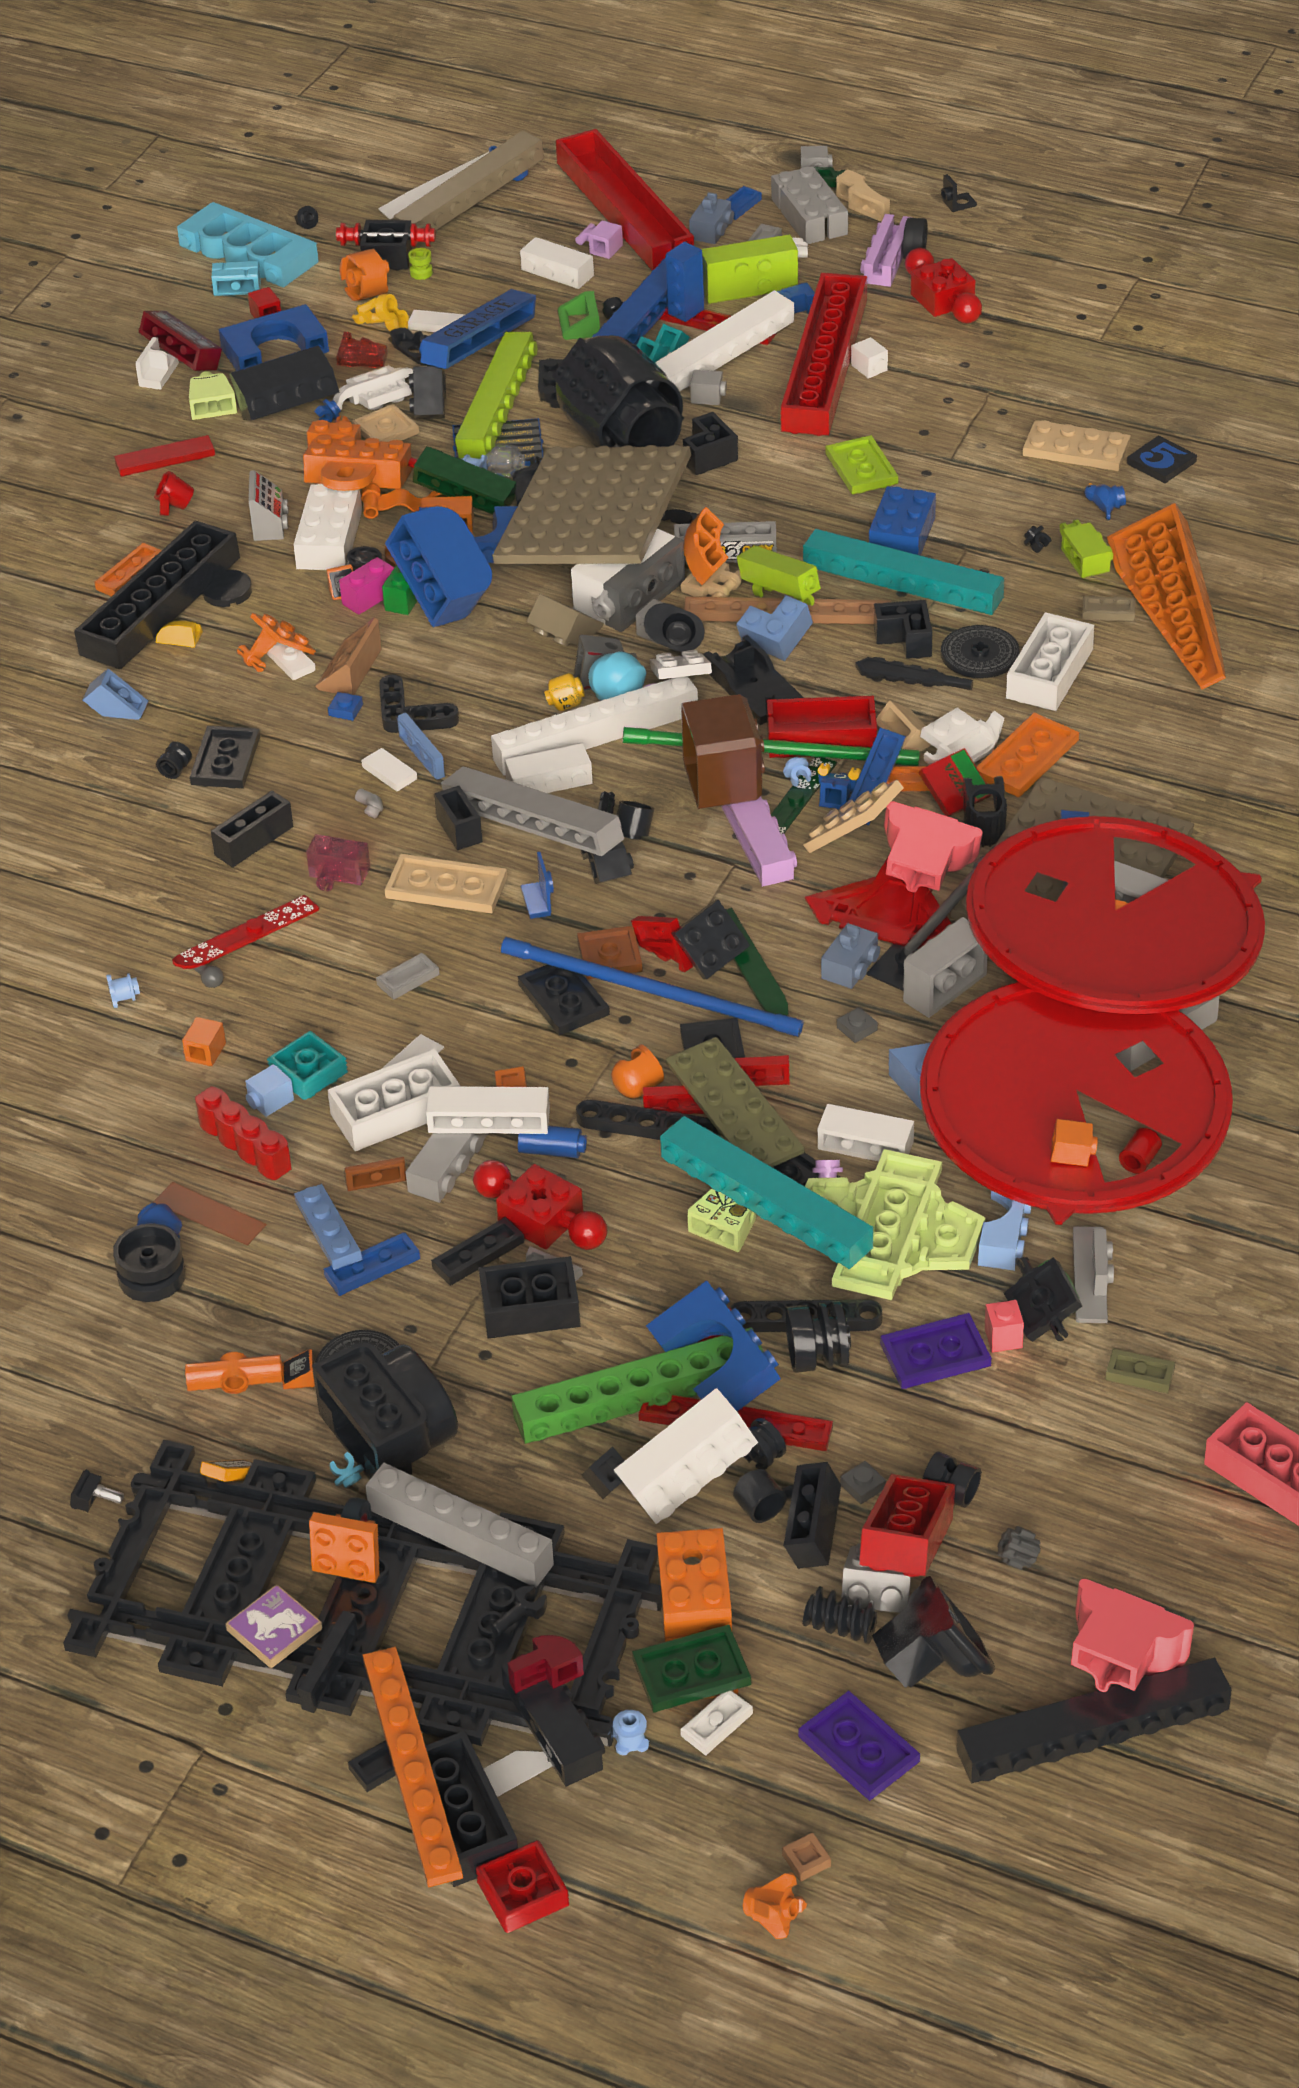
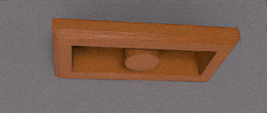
M404 1157L344 1168L348 1191L407 1181Z

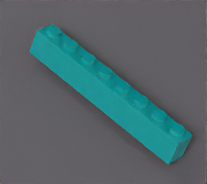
M815 529L803 545V562L815 565L817 570L989 615H993L1004 598V577L819 529Z
M683 1116L660 1136L661 1157L668 1163L676 1165L686 1171L691 1177L697 1178L709 1185L713 1190L723 1193L733 1199L738 1205L748 1208L760 1218L778 1226L785 1233L795 1236L805 1242L810 1248H815L828 1256L832 1261L851 1269L873 1249V1226L691 1119Z

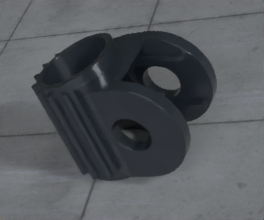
M1003 776L994 777V784L973 785L972 778H963L964 822L967 825L980 828L983 832L981 839L982 847H991V845L997 843L1006 829L1007 799L1004 798ZM980 794H992L994 811H976L974 809L975 797Z

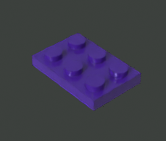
M970 1313L880 1336V1345L901 1389L991 1366L992 1358Z
M849 1690L798 1728V1737L869 1801L920 1762V1753Z

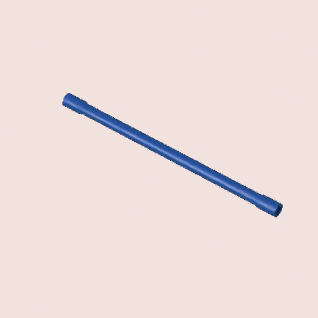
M505 937L502 942L501 953L562 968L770 1027L775 1031L796 1037L800 1036L803 1029L804 1021L782 1014H773L557 953L510 937Z

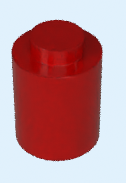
M1147 1128L1137 1129L1119 1154L1120 1164L1127 1171L1134 1174L1144 1172L1162 1147V1141L1158 1134Z

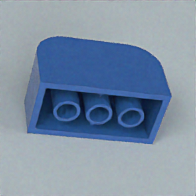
M436 506L402 515L385 542L387 549L433 628L461 620L470 615L491 584L492 570L485 554L480 550L474 535L469 531L463 519L451 509Z

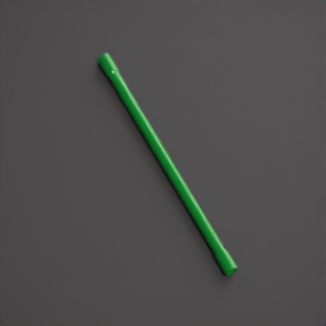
M624 727L622 743L682 746V733ZM763 739L764 752L762 753L866 761L871 748ZM901 749L895 765L918 766L919 750Z

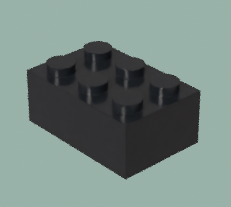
M571 1256L479 1267L487 1339L581 1327L579 1300Z

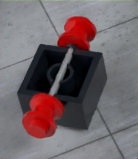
M366 220L364 230H361L360 223H356L354 227H347L346 223H341L340 227L336 228V240L340 241L341 246H346L347 241H354L356 246H360L361 251L375 249L381 259L388 262L389 269L399 271L408 269V253L413 247H416L418 242H425L427 247H431V243L436 240V230L431 228L430 223H427L425 228H418L416 223L411 224V220Z

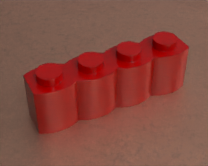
M210 1086L195 1096L200 1127L208 1134L218 1136L222 1145L237 1151L243 1161L255 1165L258 1171L268 1179L277 1180L292 1170L288 1142L284 1136L276 1131L268 1130V1126L263 1120L249 1115L243 1105L230 1101L228 1095L219 1088Z

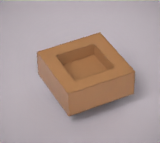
M813 1832L782 1847V1856L800 1882L831 1867L830 1856Z

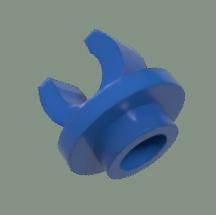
M325 399L323 400L324 405L317 407L314 412L321 417L319 420L332 422L333 418L336 419L339 416L341 410L335 401L329 402Z

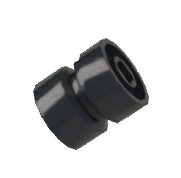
M936 1452L926 1467L923 1479L955 1484L954 1504L966 1508L978 1490L982 1471L981 1468L966 1462L957 1464L956 1458L942 1452Z

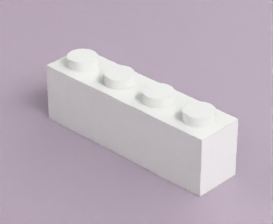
M429 1086L426 1109L428 1133L548 1134L550 1113L549 1088Z

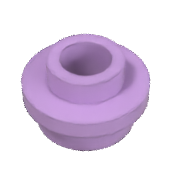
M815 1160L816 1168H812L813 1173H819V1178H837V1172H843V1167H840V1160Z

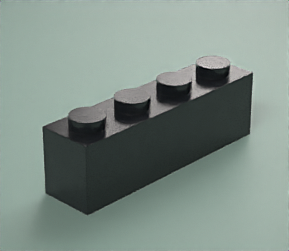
M508 1664L501 1665L503 1687L565 1787L603 1770L602 1755L605 1754L604 1744L599 1735H592L590 1732L589 1722L583 1710H576L568 1686L563 1684L553 1689L546 1679L515 1693L509 1683Z

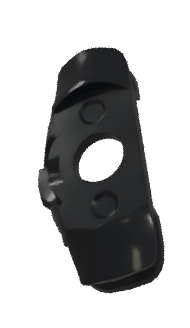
M406 328L390 331L391 337L388 340L394 348L418 364L431 366L421 363L420 352L413 353L409 351L412 349L419 350L422 339L428 337L427 335H423L421 331L413 334Z

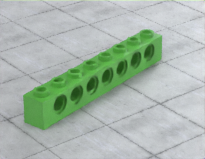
M723 1335L512 1395L513 1417L525 1444L540 1441L551 1436L572 1432L579 1428L603 1423L628 1414H634L640 1411L641 1406L649 1402V1406H662L671 1400L672 1395L682 1397L696 1396L697 1394L693 1388L718 1371L729 1359L733 1349V1339ZM760 1345V1346H759V1349H760V1350L762 1351V1353H763L764 1351H763V1349H762V1347H761V1345Z

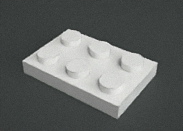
M697 650L682 651V656L675 657L671 653H661L656 655V659H650L651 670L658 679L712 673L711 662L702 653H698Z

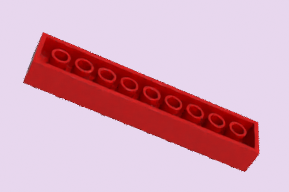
M821 272L781 404V432L829 436L851 359V345L856 342L867 303V276Z

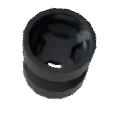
M172 742L166 748L165 753L158 758L156 767L166 778L176 779L182 773L183 767L190 763L192 753L186 745L180 742Z

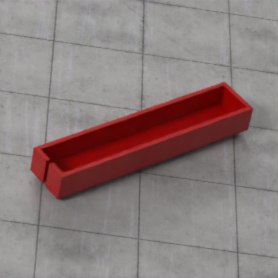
M597 129L556 140L557 164L610 223L622 226V237L651 270L655 269L662 259H665L666 253L684 241L694 246V235Z

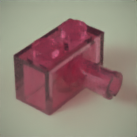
M315 834L306 851L309 877L317 878L316 885L322 891L325 890L327 883L326 891H331L335 881L362 885L370 870L368 843Z

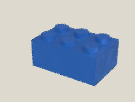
M887 486L869 529V543L921 556L935 520L936 493Z

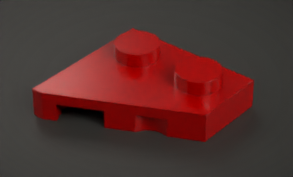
M637 916L631 920L640 947L648 952H653L665 962L672 959L679 964V970L682 972H687L693 968L692 962L671 934L680 927L678 918Z

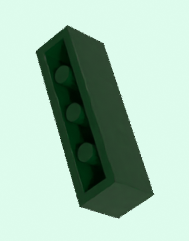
M426 446L414 464L413 483L448 497L472 496L473 507L492 515L494 514V506H510L515 499V481L465 462L462 459L455 458L440 450Z

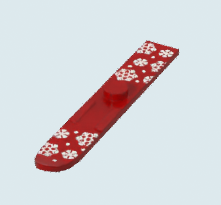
M303 895L180 953L172 959V963L183 969L203 966L319 911V907L306 895Z

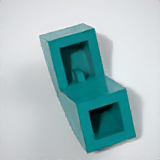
M663 324L655 341L641 336L636 346L651 360L657 362L685 345L690 337L681 330Z

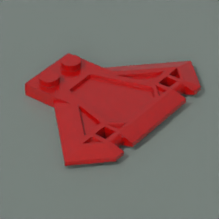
M888 857L876 877L805 897L819 923L829 925L832 921L840 923L839 929H843L849 923L878 933L879 940L905 946L940 905L932 894L933 889L920 886L916 892H910L906 888L905 881L887 875ZM947 916L919 948L924 946L929 939L943 932L948 925L952 924Z

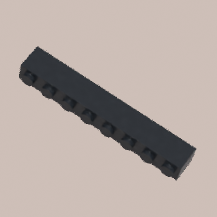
M1214 1657L1144 1677L1135 1691L1121 1685L1109 1687L1107 1692L1094 1691L957 1730V1753L971 1784L979 1781H991L1003 1774L1014 1771L1022 1772L1031 1766L1045 1762H1057L1063 1757L1080 1752L1088 1753L1095 1748L1111 1743L1119 1744L1132 1737L1154 1734L1160 1729L1174 1725H1185L1192 1720L1206 1716H1217L1229 1710L1232 1689Z

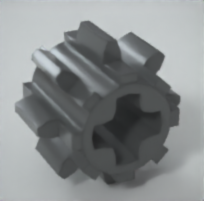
M1016 1526L1015 1530L1007 1528V1531L1001 1535L997 1546V1554L1003 1558L1002 1562L1019 1570H1022L1023 1566L1030 1568L1033 1563L1035 1564L1040 1553L1041 1542L1035 1538V1533L1019 1526Z

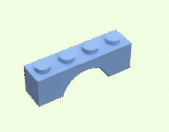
M991 1191V1200L1001 1204L1008 1212L997 1220L983 1222L979 1242L978 1266L1015 1271L1017 1258H1022L1024 1254L1025 1241L1020 1239L1021 1236H1027L1029 1218L1024 1217L1025 1214H1031L1032 1206L1011 1200Z

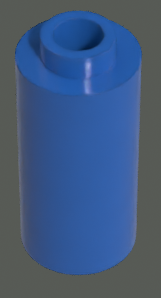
M548 1126V1134L518 1135L519 1153L579 1158L580 1153H585L587 1136L582 1135V1130L579 1128Z

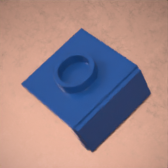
M537 852L539 882L521 885L530 919L551 916L550 893L554 892L551 872L546 871L541 852Z

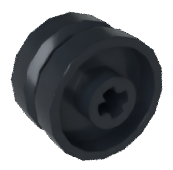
M140 1224L126 1230L118 1237L113 1246L115 1267L117 1268L119 1286L125 1295L137 1301L155 1302L172 1296L181 1288L185 1281V1265L182 1257L181 1242L175 1231L160 1224Z

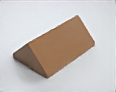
M374 617L343 640L315 687L318 690L336 694L337 692L351 695L356 693L382 650L378 619Z

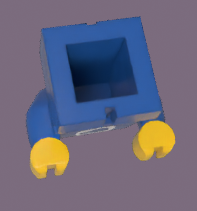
M821 763L818 768L820 783L819 806L840 809L841 806L849 801L850 794L854 790L861 770L860 768L854 770L855 768L852 767L848 775L846 773L828 774L831 768L830 765L826 764L824 766V763Z

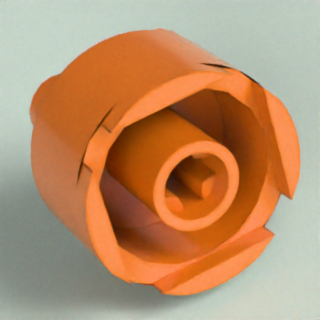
M375 249L352 253L341 259V280H346L348 287L344 289L352 300H363L388 292L387 273H389V264L386 260L381 259Z

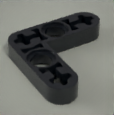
M390 674L380 679L382 724L387 732L399 733L398 720H392L391 716L398 718V715L407 713L421 731L452 728L459 723V712L456 705L440 703L405 706L402 678L398 675ZM394 687V691H389V688ZM390 702H398L395 705H388ZM420 716H425V717H426L425 719H421V720H420V719H414V718L420 717Z

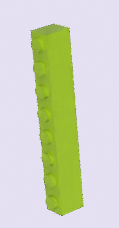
M532 332L504 333L455 438L459 458H464L468 454L471 458L481 459L483 454L487 455L488 459L491 450H494L495 441L501 435V428L507 421L509 410L513 408L514 399L519 395L522 382H525L526 373L531 368L533 357L537 355L538 346L537 342L533 340Z

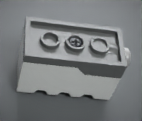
M657 528L641 564H576L571 569L573 609L603 622L604 625L619 632H623L636 621V614L653 599L661 601L685 580L684 540Z

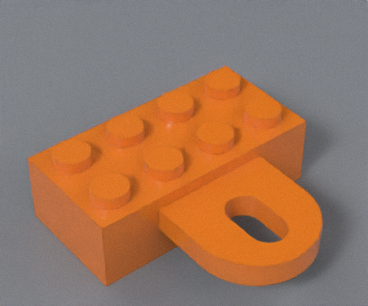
M319 435L313 439L303 454L304 482L319 483L327 488L342 491L361 489L369 484L377 485L379 488L401 489L412 471V468L408 466L411 458V443H403L401 440L383 442L376 438L355 440L351 436L340 439L331 438L330 435Z

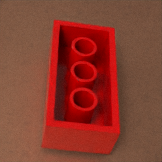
M891 1474L862 1527L859 1565L868 1566L875 1571L892 1570L902 1572L909 1577L926 1576L953 1520L955 1484Z

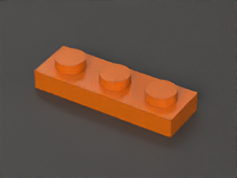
M142 543L95 581L96 590L113 596L162 550Z

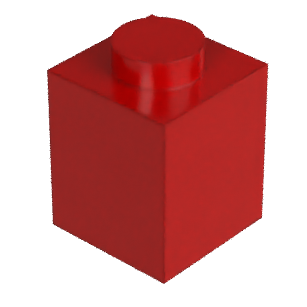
M270 287L248 293L250 313L254 318L281 311L280 300Z

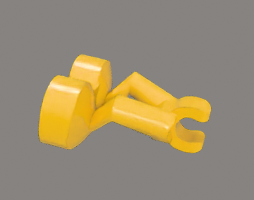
M381 294L377 298L374 297L362 305H358L356 310L359 314H353L351 317L356 324L385 322V326L389 331L398 328L408 329V314L405 310L398 309L397 299L392 294ZM375 308L376 313H372L371 310Z

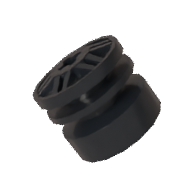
M840 1301L831 1302L830 1316H828L825 1303H819L817 1318H812L808 1305L786 1307L787 1344L794 1373L815 1371L817 1356L822 1355L827 1369L833 1368V1354L836 1355L839 1367L849 1365V1350L851 1348L850 1329Z

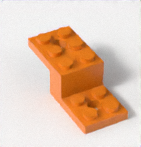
M723 1528L656 1533L665 1642L728 1624L732 1630V1611ZM689 1557H696L701 1560L695 1565H689L684 1562ZM738 1689L732 1690L738 1695ZM720 1694L714 1695V1696H711V1697H707V1698H704V1699L716 1698V1697L719 1696Z

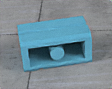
M259 261L212 263L211 278L214 296L248 295L250 292L260 290Z

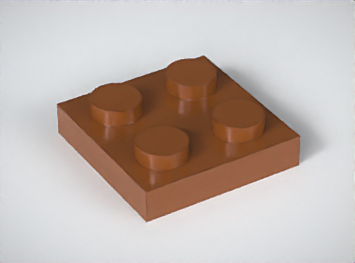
M633 926L577 933L582 960L628 973L643 972L642 960ZM586 976L587 980L596 979L590 976Z

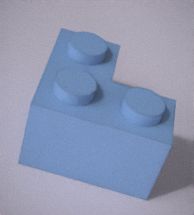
M786 595L772 614L750 605L736 626L741 641L742 637L748 635L767 654L785 661L813 621L806 603Z

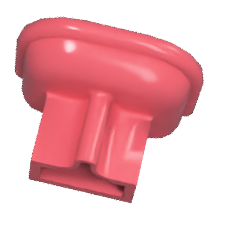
M891 801L886 806L884 819L885 834L888 845L891 848L887 860L886 874L905 881L906 888L910 892H916L920 886L939 891L947 872H957L975 862L980 852L983 832L980 828L958 822L957 819L916 806L913 808Z
M1088 1579L1079 1581L1075 1609L1079 1634L1073 1642L1071 1665L1090 1673L1094 1677L1095 1687L1099 1691L1107 1692L1111 1684H1118L1135 1691L1144 1675L1151 1676L1182 1667L1186 1664L1190 1655L1194 1623L1191 1620L1168 1612L1161 1606L1116 1588L1111 1589Z

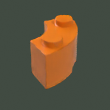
M707 507L691 522L684 538L686 562L692 575L701 585L729 558L723 551L720 543V531L724 523Z

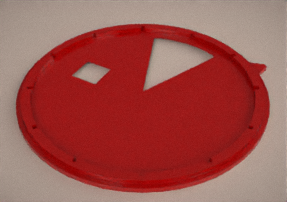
M1105 816L1074 817L1046 822L1025 829L997 844L984 856L974 870L967 890L966 911L971 931L986 955L999 968L1021 984L1042 995L1063 1003L1095 1011L1120 1014L1162 1013L1192 1007L1209 1001L1225 993L1248 974L1258 959L1265 936L1264 913L1259 898L1254 891V888L1262 880L1259 874L1240 872L1215 850L1183 833L1135 819ZM1114 837L1157 845L1181 855L1196 864L1116 910ZM1037 872L1068 882V885L1056 902L1025 892V889Z
M1020 982L1005 985L985 993L969 1002L947 1020L937 1032L927 1050L920 1077V1099L923 1114L929 1130L944 1153L963 1172L991 1191L1029 1206L1046 1209L1055 1225H1062L1073 1213H1107L1136 1208L1169 1196L1186 1186L1200 1175L1219 1152L1227 1136L1232 1116V1086L1224 1061L1213 1042L1203 1030L1179 1010L1150 1014H1120L1095 1011L1057 1001L1028 988ZM1143 1041L1164 1064L1134 1077L1117 1059L1115 1054ZM1076 1090L1182 1144L1171 1156L1155 1167L1138 1175L1111 1182L1104 1181L1096 1154H1090L1088 1166L1051 1162L1052 1137L1056 1120L1086 1123Z

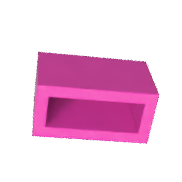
M376 557L341 578L339 583L342 605L360 615L383 601L382 586L394 567Z

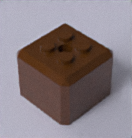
M738 694L681 703L683 761L697 808L704 809L756 801L762 795V773H765L762 757L764 741L762 735L759 736L757 719L753 718L747 698Z

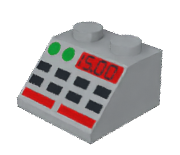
M255 470L250 471L248 501L254 541L284 539V529H288V499H283L282 489Z

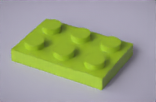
M872 435L825 446V454L852 495L898 484V474Z

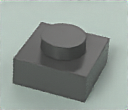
M857 1007L837 1019V1028L856 1043L878 1030V1022L862 1008Z
M866 1461L840 1476L841 1486L860 1504L880 1493L886 1484V1480Z

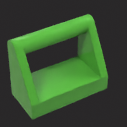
M585 291L558 307L557 311L562 336L565 340L579 339L580 337L591 338L600 330L594 291ZM586 314L585 318L570 326L568 316Z

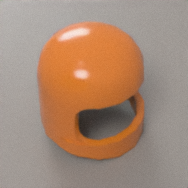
M642 1044L632 1050L631 1061L619 1060L611 1072L615 1088L623 1096L630 1099L643 1096V1087H656L664 1080V1073L659 1061Z

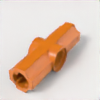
M229 1352L224 1354L220 1361L186 1364L187 1390L196 1391L221 1388L226 1393L238 1394L244 1392L248 1385L282 1382L281 1354L247 1358L243 1353Z

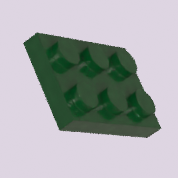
M729 1624L632 1651V1660L653 1713L751 1685V1675Z

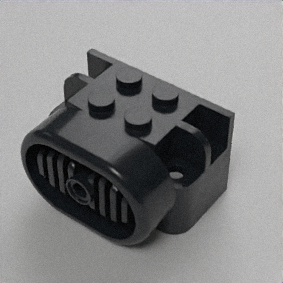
M359 1342L312 1365L319 1415L348 1453L353 1456L354 1461L358 1465L361 1464L363 1466V1472L369 1480L383 1463L412 1475V1462L424 1457L429 1450L454 1438L458 1432L456 1412L445 1388L418 1353L406 1344H400L381 1354L373 1344Z

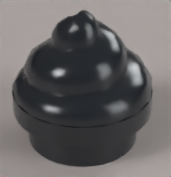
M618 297L607 299L603 303L602 311L604 316L610 319L613 313L622 306L623 301Z

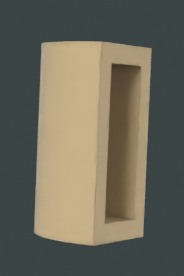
M889 700L876 718L877 725L883 729L906 736L902 749L919 750L920 752L931 746L930 743L920 737L921 730L926 725L910 708Z

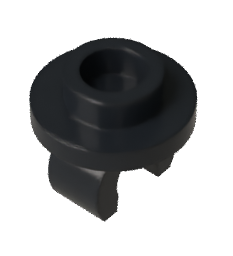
M311 206L301 207L297 215L294 216L297 225L304 229H311L318 223V213Z
M1034 525L1024 534L1026 538L1024 544L1027 546L1031 543V548L1036 553H1039L1044 546L1047 547L1052 541L1049 535L1041 533L1044 530L1042 525L1038 528Z

